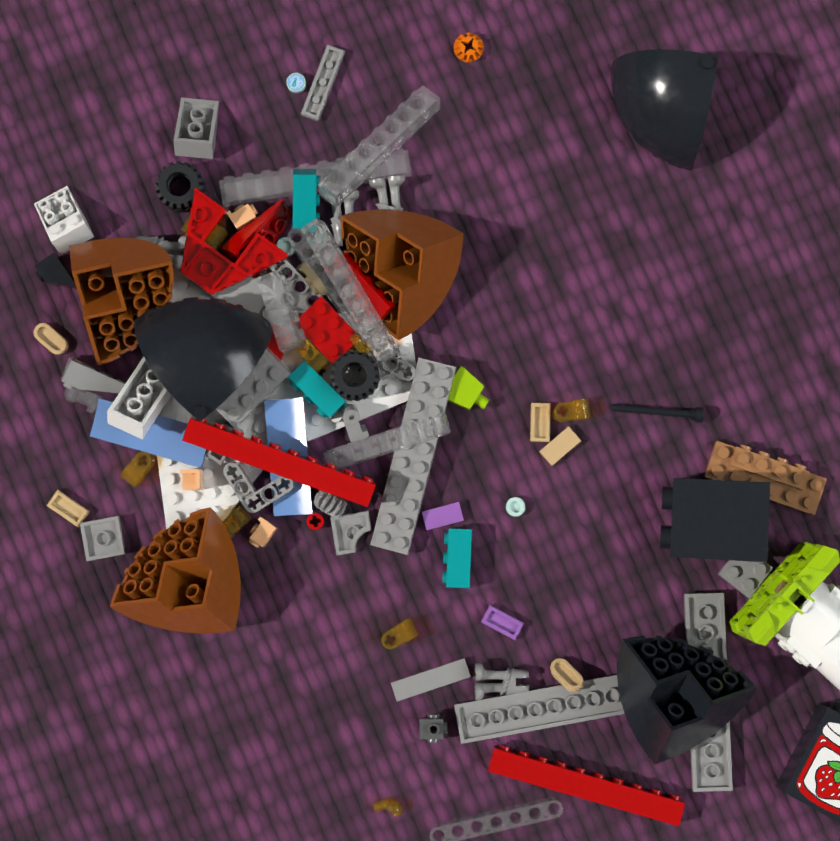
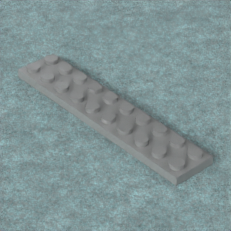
M418 358L416 374L412 381L370 544L372 546L409 555L457 367Z
M724 593L684 594L686 641H688L689 645L697 648L699 646L705 647L713 651L714 656L727 660ZM729 721L711 737L690 749L693 792L733 791Z
M617 674L584 680L583 688L575 693L569 692L561 684L507 696L502 695L454 704L461 744L625 714L620 699Z

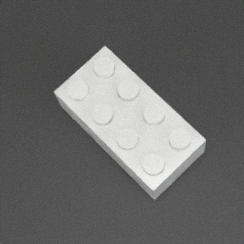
M145 357L142 358L107 411L108 424L142 440L171 397V394L148 365Z

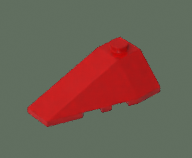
M281 199L234 234L221 248L230 261L235 263L257 232L276 245L275 243L279 235L284 232L293 212L284 199Z

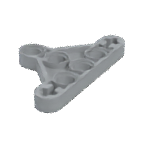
M286 259L283 260L285 264L280 266L278 271L275 270L278 268L276 264L269 267L274 272L273 301L265 308L264 317L273 323L279 321L286 313L303 314L311 306L308 302L309 297L315 295L305 282L304 277ZM284 268L292 270L290 278L286 279L282 276ZM302 281L305 283L306 288L303 292L296 291L295 285L297 282ZM284 295H290L292 298V303L288 306H284L281 302ZM271 308H275L278 311V316L275 319L268 317V311Z
M363 339L359 341L362 345L359 352H365L368 355L370 350H376L379 353L378 358L374 361L379 369L380 381L391 377H397L405 382L413 380L416 374L414 366ZM387 359L395 360L396 365L393 369L385 367L384 363ZM399 363H402L401 368L404 370L410 368L412 376L405 378L402 371L399 370L398 374L394 372L398 369ZM353 365L349 367L352 376L347 385L351 386L356 383L361 386L364 384L367 377H361L358 373L362 366Z

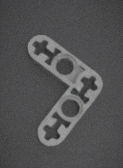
M230 462L223 469L227 481L244 508L250 513L259 511L291 491L295 486V481L289 479V488L285 486L278 491L276 486L283 483L282 479L288 480V478L280 476L256 491L239 463ZM229 466H231L232 468L236 467L237 471H235V474L237 475V477L242 475L243 478L237 480L234 483L233 480L236 479V477L234 474H229ZM240 482H245L248 485L247 492L242 493L239 491L238 484ZM267 488L274 490V498L268 499L265 497L264 492ZM261 496V499L263 501H260L256 504V509L254 506H249V504L251 503L250 499L255 501Z

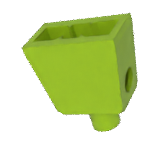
M460 366L454 376L448 402L471 410L474 404L485 409L490 399L481 394L484 385L464 367Z

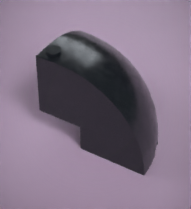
M655 49L627 53L616 58L612 63L611 87L614 96L613 101L616 104L625 128L627 127L633 135V139L642 148L647 149L654 157L668 162L667 164L686 170H691L694 164L709 112L718 62L717 55L683 50Z
M191 297L184 298L183 301L166 302L161 307L152 308L134 320V331L141 352L156 377L177 402L200 422L219 407L251 373L269 344L273 325L258 313L248 311L240 304L234 305L218 298H210L208 300Z
M656 635L655 638L635 636L623 639L620 645L617 660L618 689L623 710L632 732L654 765L676 757L711 737L741 711L757 690L754 683L741 670L737 672L728 665V660L714 656V652L705 647L699 646L697 648L689 645L686 640L678 638L669 640L659 635Z

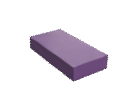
M459 502L422 512L426 530L464 521Z
M489 605L481 620L485 625L513 640H516L524 625L523 622Z

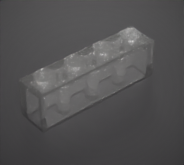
M276 270L257 277L256 280L279 350L282 353H287L304 347L306 335L303 328H299L298 322L300 317L297 310H293L292 304L294 299L291 292H287L286 286H288L286 276Z

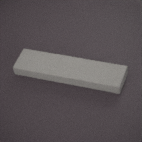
M330 45L326 46L301 116L319 122L345 55L344 50Z
M465 658L391 682L396 701H400L471 676Z

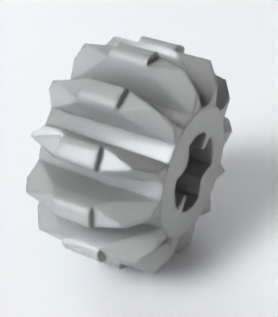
M321 490L314 497L313 504L331 517L339 518L346 510L347 502L341 497Z

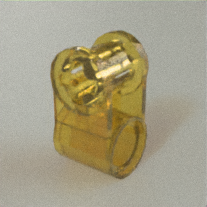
M577 399L559 403L552 411L553 418L558 422L591 418L588 399ZM560 408H562V411H566L563 417L561 414H558Z
M146 452L136 454L121 472L120 477L132 487L137 488L154 466V455ZM142 457H147V458H146V461L148 462L147 464H142V463H143V459H141Z
M408 618L385 632L381 637V642L385 648L394 649L414 639L419 633L411 619ZM387 635L395 637L393 645L385 644L384 641L387 640Z

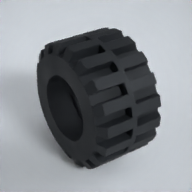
M177 161V164L171 162L169 167H162V173L158 172L157 176L159 178L155 179V184L157 185L155 191L161 202L171 211L175 210L177 213L181 211L187 213L188 209L192 208L194 189L197 188L204 193L206 191L205 182L193 165L190 166L187 162L182 164L181 161ZM180 178L190 180L191 187L185 195L174 196L171 194L170 188L175 180Z
M356 350L355 352L348 351L344 355L341 354L333 362L334 365L330 370V379L335 391L342 398H346L349 401H360L374 394L375 389L378 388L380 375L378 366L371 356ZM350 366H362L367 373L366 381L359 387H350L344 381V372Z

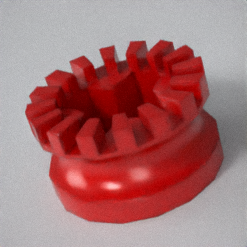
M319 513L310 514L307 518V525L312 530H319L324 525V518ZM313 516L321 519L318 527L310 523V520H313Z

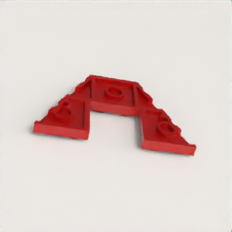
M197 188L194 189L186 246L183 253L184 258L180 272L213 296L289 257L287 253L257 232L235 263L227 259L205 243L225 216L227 210Z

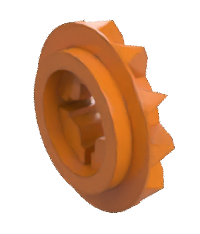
M467 32L455 39L454 53L459 60L468 63L474 62L483 54L484 45L482 39L477 34ZM472 41V48L474 49H469L465 53L466 46L464 44L468 45Z

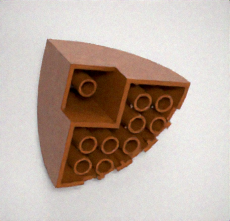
M365 210L341 215L342 239L346 241L347 247L344 253H348L362 268L364 276H369L377 290L381 288L385 293V298L388 301L392 300L395 304L394 308L384 319L383 328L397 340L408 336L421 327L435 313L448 294L459 268L464 233L435 218L408 211Z
M106 238L69 246L72 274L82 304L83 319L97 365L116 360L125 352L136 349L138 342L134 331V320L150 309L161 307L172 299L174 283L172 260L165 249L150 241L136 238Z
M211 507L192 512L189 517L183 520L177 519L167 530L163 528L152 537L154 540L147 547L143 546L135 555V562L125 569L124 573L126 575L121 585L117 584L110 604L112 609L126 617L161 629L198 634L235 631L241 597L239 564L231 537L216 512Z

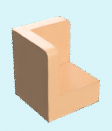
M180 470V474H182V490H203V470Z

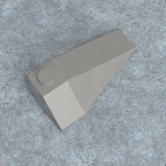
M69 357L61 377V381L64 382L63 386L71 390L78 388L81 390L120 393L126 382L113 379L112 376L105 372L95 371L96 369L72 357Z

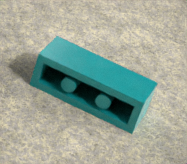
M293 169V230L316 231V224H320V213H316V206H320V194H316V187H320V176H316V169Z
M305 360L288 376L291 380L289 384L296 391L300 389L305 394L303 398L310 405L314 403L318 407L316 411L324 419L326 417L331 419L346 404V401Z
M448 529V533L444 532V544H448V549L443 554V564H447V571H443L442 583H446V587L470 588L471 529Z

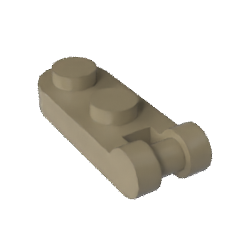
M301 263L297 266L298 272L303 275L305 282L315 295L320 294L322 297L328 293L320 278L307 263Z

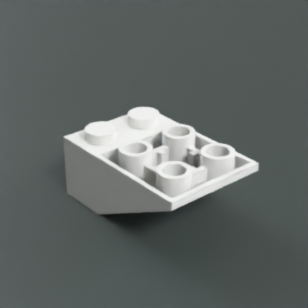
M68 186L34 203L50 241L60 255L69 251L70 245L83 243L94 237Z

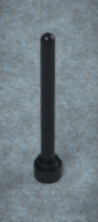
M612 404L610 406L611 411L684 417L698 423L703 422L704 416L703 407L681 410Z

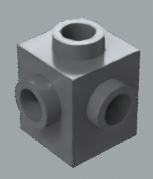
M428 714V717H420V739H428L429 743H438L439 739H443V734H447V722H443V717H439V714ZM436 726L437 729L433 731L430 727Z

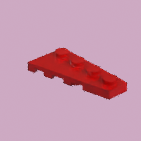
M348 253L342 254L334 266L355 296L358 304L361 305L367 318L376 327L384 321L395 304L392 300L388 301L385 298V293L381 288L377 290L369 276H364L362 268Z

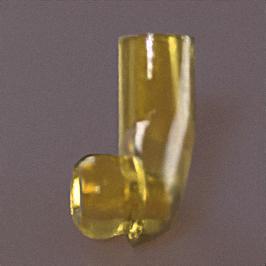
M357 333L350 337L356 350L361 353L369 354L370 351L375 349V345L371 340L365 343Z
M388 797L373 803L375 812L386 809L394 816H399L402 813L401 804Z

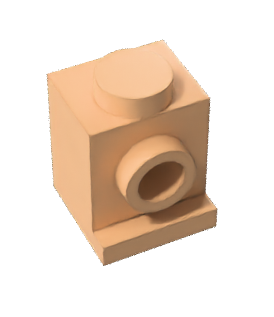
M242 204L234 209L235 212L231 213L230 210L227 212L238 231L256 219L255 215L258 214L253 204H246L245 206Z
M263 517L258 519L261 523L259 525L256 523L251 529L250 533L252 535L248 541L257 548L259 546L265 547L278 529Z

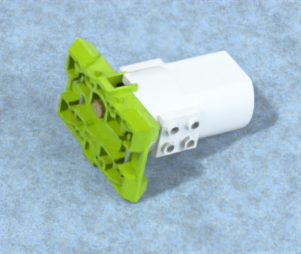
M801 541L776 570L767 576L758 587L759 589L729 623L733 633L757 644L766 646L775 636L779 640L778 645L785 651L788 650L792 653L794 660L806 667L816 668L840 690V586H835L832 583L829 585L823 582L840 563L839 552L824 545Z

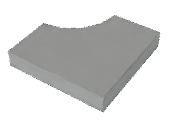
M369 511L341 515L339 518L330 517L336 555L355 553L359 538L365 532L372 530Z

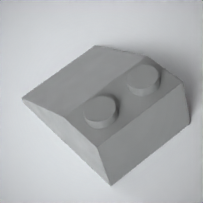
M181 97L174 136L175 156L213 159L219 101Z

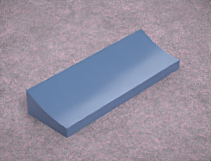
M303 397L264 400L268 445L270 442L281 445L280 449L300 452L299 456L306 458L308 453ZM270 472L271 482L280 476ZM282 479L283 483L276 486L278 491L285 486L289 488V479ZM295 481V486L291 491L273 501L274 516L313 514L310 486ZM272 489V498H274L275 492Z
M98 398L90 437L195 467H203L207 449L182 441L188 423L158 415L142 440L108 424L107 411L113 402Z

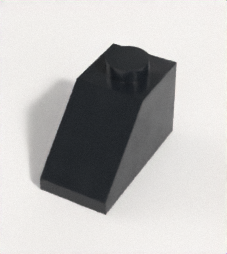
M52 253L35 265L38 270L36 274L42 282L46 281L51 285L77 289L74 278L55 253Z

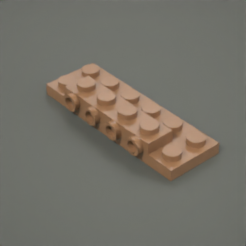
M715 441L704 478L709 480L770 482V501L810 515L816 514L826 484V478L806 471V466L795 464V466L789 465L786 459L777 457L776 460L769 458L770 454L759 451L757 454L751 452L752 448L745 445L734 447Z

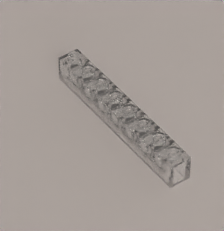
M423 85L418 90H415L407 101L402 102L393 114L388 115L385 121L372 131L370 136L363 139L354 151L349 152L340 164L335 165L333 170L319 181L318 189L320 195L337 208L441 109L440 97Z
M316 218L301 229L377 361L386 362L400 353L399 348L325 222Z

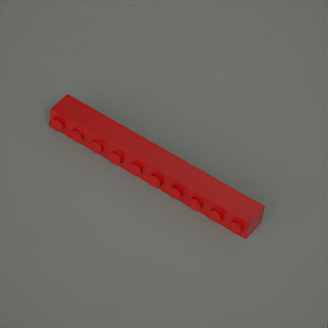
M193 417L189 419L182 439L184 442L366 507L370 503L376 486L373 478L365 475L362 478L357 477L355 472L348 469L338 470L336 465L326 462L325 465L318 463L317 458L309 455L304 458L299 456L300 452L292 449H288V451L280 449L281 445L270 442L269 445L262 442V438L253 435L251 438L243 436L244 432L233 429V431L226 430L225 425L217 422L212 425L207 423L206 418L200 422Z
M499 744V747H493L488 772L672 825H680L685 803L680 800L681 797L671 793H669V796L662 795V791L650 788V791L642 789L643 786L633 782H631V785L624 784V780L612 777V780L604 778L605 775L599 772L589 774L586 773V769L575 766L574 769L568 768L564 762L556 761L555 764L547 762L548 758L539 755L536 758L530 757L528 752L518 750L516 753L510 751V747Z

